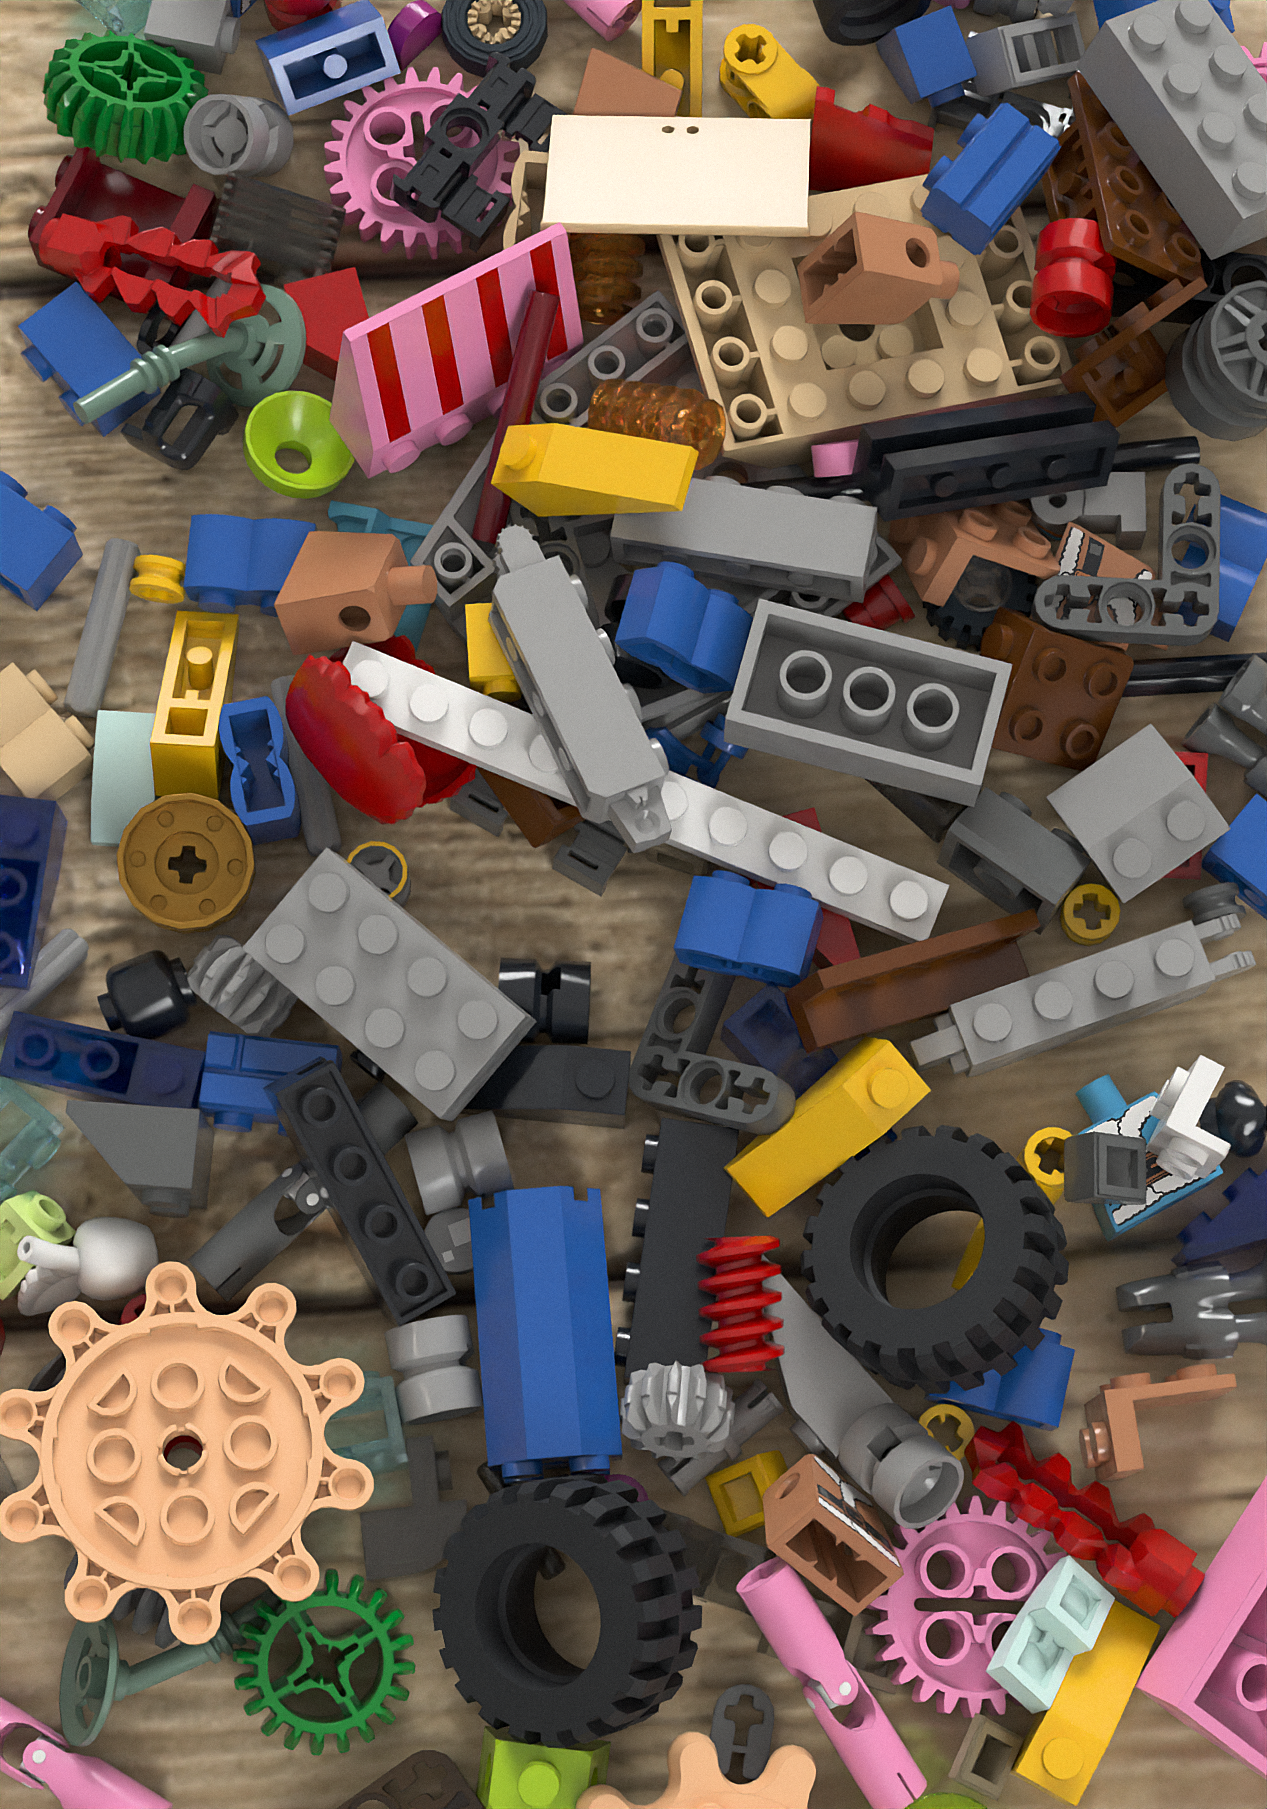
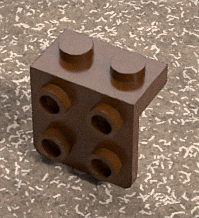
M1202 276L1186 287H1183L1178 278L1174 279L1146 299L1152 308L1151 311L1142 301L1114 321L1107 328L1113 337L1111 340L1103 330L1073 351L1079 363L1062 374L1059 379L1069 393L1085 391L1097 405L1092 422L1109 420L1117 428L1168 391L1165 384V359L1167 354L1149 328L1207 288L1208 285Z
M999 605L992 624L983 634L979 656L1013 665L991 748L1078 771L1085 770L1095 763L1133 670V659L1123 651L1049 631L1022 612Z

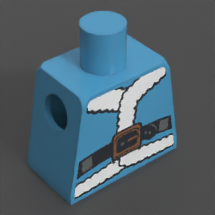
M1109 1074L1096 1079L1075 1093L1093 1123L1092 1126L1084 1129L1077 1135L1095 1131L1146 1139L1147 1146L1159 1122V1119L1149 1115L1159 1095L1155 1091L1127 1106ZM1146 1150L1147 1204H1092L1106 1240L1108 1242L1209 1186L1224 1173L1220 1165L1205 1179L1194 1174L1191 1180H1187L1161 1168L1156 1163L1158 1155Z

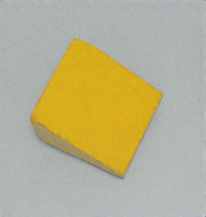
M779 1450L755 1455L705 1477L728 1540L765 1526L762 1496L768 1487L788 1471L783 1455Z

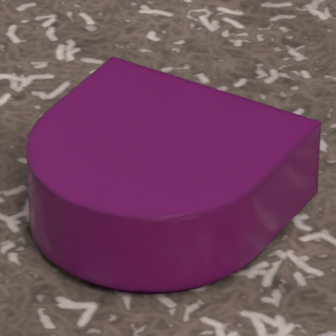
M414 0L407 4L396 15L387 30L400 70L403 71L442 33V15L425 0Z

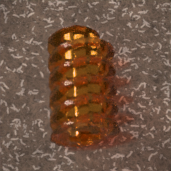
M570 233V238L573 242L569 246L581 320L598 325H613L633 310L632 307L625 304L635 303L641 299L642 288L630 281L638 280L643 276L644 265L633 259L645 254L646 243L639 237H636L642 234Z
M610 378L601 383L591 397L588 408V429L691 446L699 452L694 470H701L713 463L721 451L726 435V418L722 405L714 399H706L703 393L695 388H679L674 385L662 386L658 383H643L637 380L626 381L622 378Z

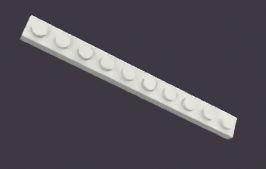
M352 642L343 662V665L351 675V685H357L361 690L368 692L370 701L383 709L385 718L393 723L398 734L576 806L533 714L357 642ZM669 771L668 775H666L661 796L672 832L669 840L664 843L773 888L776 884L781 883L804 888L812 894V900L819 902L822 908L911 944L929 938L949 888L948 884L672 771Z

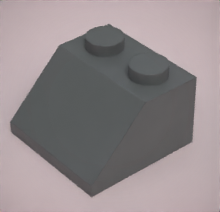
M986 787L977 796L974 807L968 806L948 829L937 863L1010 915L1034 909L1041 927L1034 931L1041 935L1070 892L1074 890L1082 879L1091 860L1082 854L1084 849L1073 836L1058 828H1053L1050 832L1030 818L1032 815L1031 810L1020 799L1007 792H1001L997 795Z
M67 1100L66 1114L142 1204L150 1206V1214L170 1218L189 1217L190 1208L207 1209L215 1133L200 1110Z

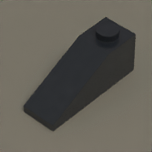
M516 1045L460 1114L476 1115L493 1110L494 1116L500 1118L625 1129L631 1051L570 1045Z

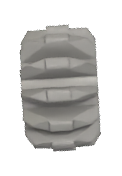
M217 935L209 946H204L193 960L195 963L186 975L190 989L246 1033L252 1036L269 1037L292 1013L290 1010L299 997L241 948L244 946L242 943L229 935Z
M677 1360L673 1365L669 1366L656 1362L650 1363L647 1370L632 1372L629 1385L625 1388V1397L621 1399L620 1408L622 1434L630 1439L631 1447L637 1450H650L654 1458L668 1456L673 1457L677 1462H679L681 1457H692L697 1460L705 1459L707 1453L722 1451L725 1440L729 1437L730 1425L734 1424L735 1403L732 1402L733 1390L725 1385L724 1376L715 1372L705 1373L703 1365L700 1364L692 1367L682 1366Z

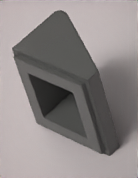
M1095 1131L1066 1138L1064 1143L1065 1201L1084 1204H1147L1146 1139Z

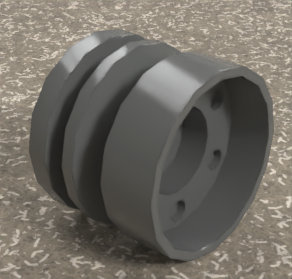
M1258 280L1236 286L1174 339L1165 359V384L1174 407L1190 426L1211 438L1235 442L1254 437L1267 428L1266 281Z

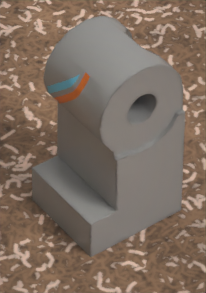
M1111 472L1107 486L1030 498L1028 506L1032 513L1030 519L1039 533L1048 541H1061L1068 522H1072L1093 534H1116V547L1120 550H1141L1147 532L1145 472Z

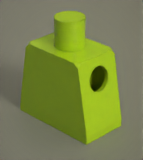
M484 1726L476 1796L486 1809H575L577 1800L583 1791L593 1785H606L611 1741L595 1739L584 1744L580 1742L566 1748H548L541 1741L529 1745L513 1739L508 1734L509 1728L496 1730L492 1726Z

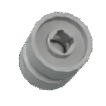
M210 94L197 101L189 111L184 125V144L190 159L201 170L210 174L253 178L268 177L280 171L289 160L294 145L293 127L287 113L277 103L265 98L242 97L231 94Z
M493 1110L458 1119L454 1132L448 1133L440 1125L404 1134L426 1215L460 1206L467 1192H472L477 1198L485 1199L494 1196V1193L515 1190Z
M450 1315L416 1321L392 1328L384 1333L391 1369L402 1372L404 1380L395 1387L402 1425L411 1426L438 1422L484 1409L479 1372L466 1366V1361L475 1353L467 1315Z
M884 1403L870 1408L849 1427L840 1444L838 1459L841 1468L863 1490L873 1495L875 1502L905 1529H918L931 1524L941 1517L955 1502L963 1486L964 1470L961 1462L939 1441L929 1436L927 1430L898 1404Z

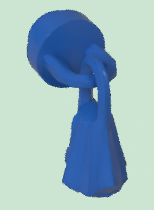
M720 712L717 714L714 722L706 721L699 734L708 741L702 756L684 746L666 726L658 728L649 727L645 730L648 739L656 738L661 744L668 761L669 771L694 780L686 776L692 764L697 767V779L701 781L699 783L713 789L716 787L719 775L731 755L743 759L749 749L723 742L726 715ZM718 748L722 752L715 764H713L710 759Z

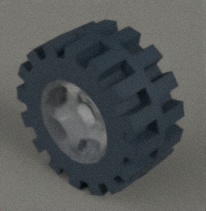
M973 555L943 607L922 600L923 608L927 609L926 619L931 627L936 625L939 628L938 636L945 642L951 637L957 641V648L966 650L968 644L976 645V651L979 652L981 651L983 634L992 624L999 605L1020 611L1030 617L1038 585L1035 584L1036 576ZM973 597L985 598L988 603L977 600L971 601Z

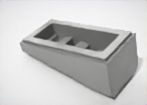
M1075 11L1066 13L1058 18L1050 16L997 27L971 36L966 40L967 49L977 72V76L974 77L977 92L982 97L1072 76L1077 72L1078 68L1076 65L1085 53ZM1052 30L1061 62L1059 65L1050 33Z

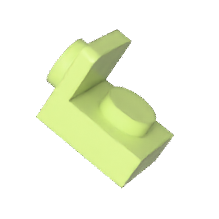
M35 1190L7 1199L0 1205V1299L2 1301L15 1296L20 1291L21 1281L26 1279L25 1275L29 1270L36 1268V1265L22 1261L17 1256L19 1243L24 1237L29 1235L52 1244L67 1246L72 1242L76 1233L66 1221L63 1209L54 1200L41 1195Z

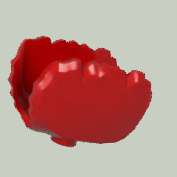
M393 635L385 641L362 644L435 674L433 666L426 664L423 660L416 659L415 648L405 635L398 637ZM350 647L341 648L332 654L329 659L326 656L315 658L311 654L308 655L297 670L285 698V715L289 728L305 756L343 800L382 825L395 824L400 820H406L411 817L416 807L422 808L426 804H436L442 802L444 798L458 795L464 784L475 779V771L478 766L398 734L393 723L385 718L383 709L370 701L368 692L361 690L357 685H351V675L343 665Z

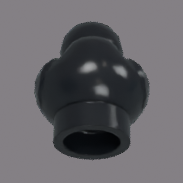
M1232 1080L1225 1084L1217 1097L1209 1098L1199 1118L1200 1127L1202 1130L1231 1145L1229 1149L1231 1154L1239 1158H1250L1259 1154L1266 1138L1267 1105L1264 1106L1251 1085L1242 1080Z

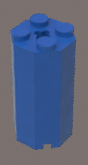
M569 1186L516 1189L494 1193L495 1207L487 1209L483 1208L481 1197L468 1200L488 1468L490 1471H502L504 1484H523L544 1479L543 1470L569 1468L570 1476L580 1473L608 1476L610 1475V1462L622 1460L600 1189L587 1188L588 1201L574 1200V1188Z

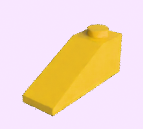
M642 0V71L683 91L677 116L702 118L703 0Z
M558 423L508 426L491 484L538 517L682 511L699 452L691 446Z
M177 610L150 739L155 796L195 793L215 800L219 799L226 761V754L219 734V717L223 705L232 703L240 624L239 614Z
M866 1036L796 1100L794 1113L785 1125L770 1135H758L724 1169L762 1214L769 1218L845 1163L851 1156H855L884 1135L931 1089L890 1041Z
M1114 1599L1092 1650L1074 1655L1050 1709L1037 1713L1024 1738L1010 1773L1065 1805L1077 1806L1109 1745L1161 1626Z

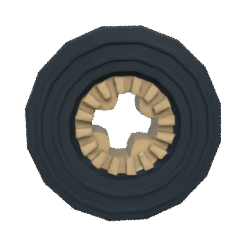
M446 0L441 12L442 39L451 58L466 72L482 78L487 75L485 69L489 54L492 52H499L511 60L509 68L517 73L520 68L527 69L539 58L548 37L547 9L542 0ZM492 16L503 17V25L506 28H500L495 36H491V33L486 32L485 24L491 22Z

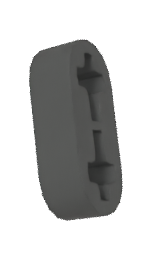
M750 1684L735 1685L725 1690L717 1699L713 1710L709 1739L715 1745L722 1774H727L730 1769L732 1752L743 1753L742 1775L754 1781L762 1774L769 1760L774 1726V1707L767 1694L760 1688ZM740 1695L753 1697V1709L763 1712L762 1723L750 1725L745 1746L733 1745L736 1728L735 1722L725 1719L724 1715L726 1706H736L740 1700Z

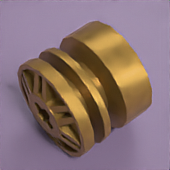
M195 793L165 795L142 807L125 827L116 854L119 882L136 910L157 927L183 935L210 932L232 920L249 899L256 876L252 841L239 817L218 800ZM193 850L198 862L207 864L205 872L194 874L192 883L185 884L182 883L179 872L171 870L172 861H182L185 851Z

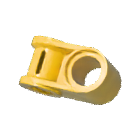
M743 24L734 28L726 37L723 47L724 58L719 69V80L724 91L734 99L750 118L810 119V122H812L816 88L819 86L813 76L801 68L776 41L772 33L764 27L755 24Z

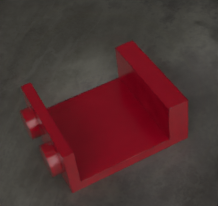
M84 147L77 148L74 155H66L60 163L55 177L56 189L47 206H39L33 214L28 228V239L38 265L60 274L53 267L47 266L41 261L39 256V240L45 225L55 217L61 218L62 214H70L94 222L124 215L133 219L139 227V233L164 227L175 232L182 243L192 239L211 240L222 217L215 192L193 183L186 198L180 197L102 164L100 158L96 157L94 149ZM120 253L122 260L120 270L127 274L152 281L159 279L183 290L187 288L194 274L187 272L177 265L170 267L148 261L138 254L132 253V255ZM116 285L108 295L124 302ZM156 299V301L153 303L148 312L151 311V309L154 307L158 299ZM167 316L163 318L168 321L170 320Z

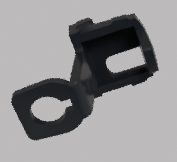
M157 301L140 328L136 343L139 353L143 355L147 351L152 352L153 348L158 345H164L168 348L191 314L181 326L171 322L167 333L161 339L155 341L159 325L166 316ZM184 368L180 370L179 378L174 381L169 380L170 385L157 405L150 411L142 429L126 423L121 430V434L130 445L160 462L179 470H189L194 467L215 437L229 433L239 418V413L233 403L219 386L195 371ZM188 405L198 406L174 444L171 446L165 442L162 436L181 408Z

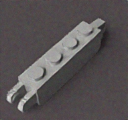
M516 524L514 526L508 525L506 529L502 528L500 534L498 533L495 547L498 550L494 554L492 565L495 567L494 573H497L498 580L493 590L492 606L488 617L492 630L581 816L598 824L611 820L633 853L660 845L669 840L672 832L661 796L665 777L669 773L665 752L656 738L648 739L639 721L642 718V711L638 697L633 687L629 683L621 684L613 667L615 655L612 644L602 628L595 630L586 612L589 608L588 598L579 577L575 574L568 575L559 555L545 559L537 541L533 540L534 535L529 533L530 529H524L523 525L520 527Z
M1236 914L1221 916L1196 926L1193 925L1192 920L951 1004L946 1014L933 1019L937 1032L911 1041L908 1044L907 1051L916 1073L949 1063L953 1075L965 1072L967 1078L978 1076L1190 1001L1206 993L1212 983L1249 970L1256 965L1251 950L1234 952L1220 960L1208 962L1202 945L1214 940H1223L1232 936L1235 931H1238L1241 925Z

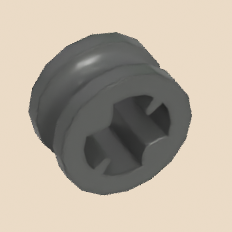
M1235 882L1209 886L1192 892L1182 899L1184 908L1191 909L1194 917L1191 920L1194 926L1230 914H1236L1238 920H1240L1247 914L1245 907L1237 905L1235 902V896L1240 892L1238 884Z

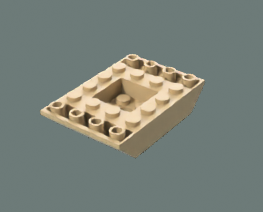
M928 174L808 196L807 224L810 226V235L808 237L656 234L723 457L773 469L813 461L811 445L859 439L861 426L864 424L1050 397L1066 390L1059 377L1073 366L1064 339L1041 330L1033 323L1029 313L1032 284L1038 272L1034 270L1036 253L1020 206L980 255H973L954 241L949 232H942L922 217L920 210L929 194V191L922 184ZM854 212H863L930 227L937 237L940 260L956 263L960 279L957 292L951 299L930 298L902 323L895 325L865 324L869 331V338L863 341H853L841 332L839 324L805 323L797 265Z

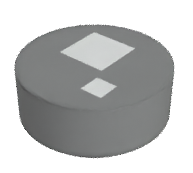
M453 1207L440 1211L428 1222L424 1232L446 1274L463 1275L472 1272L473 1259L469 1210Z

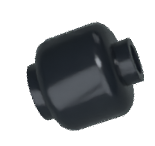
M152 950L109 968L105 980L108 992L97 996V999L111 1032L123 1028L131 1041L143 1044L179 1030L189 1023L190 1007L198 1005V1000L195 992L190 989L186 977L187 972L180 957L170 960L163 951Z

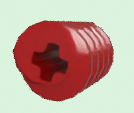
M773 1236L703 1238L715 1242V1247L696 1255V1261L699 1264L716 1269V1274L697 1282V1287L700 1291L717 1296V1301L699 1308L698 1313L702 1318L717 1322L718 1328L700 1335L699 1338L701 1344L718 1349L719 1355L700 1364L703 1365L704 1371L709 1373L776 1370L767 1367L766 1362L784 1355L785 1346L766 1340L765 1335L783 1328L784 1319L764 1313V1308L780 1302L783 1299V1295L780 1291L763 1286V1281L779 1275L782 1270L781 1265L762 1259V1254L780 1246V1238Z

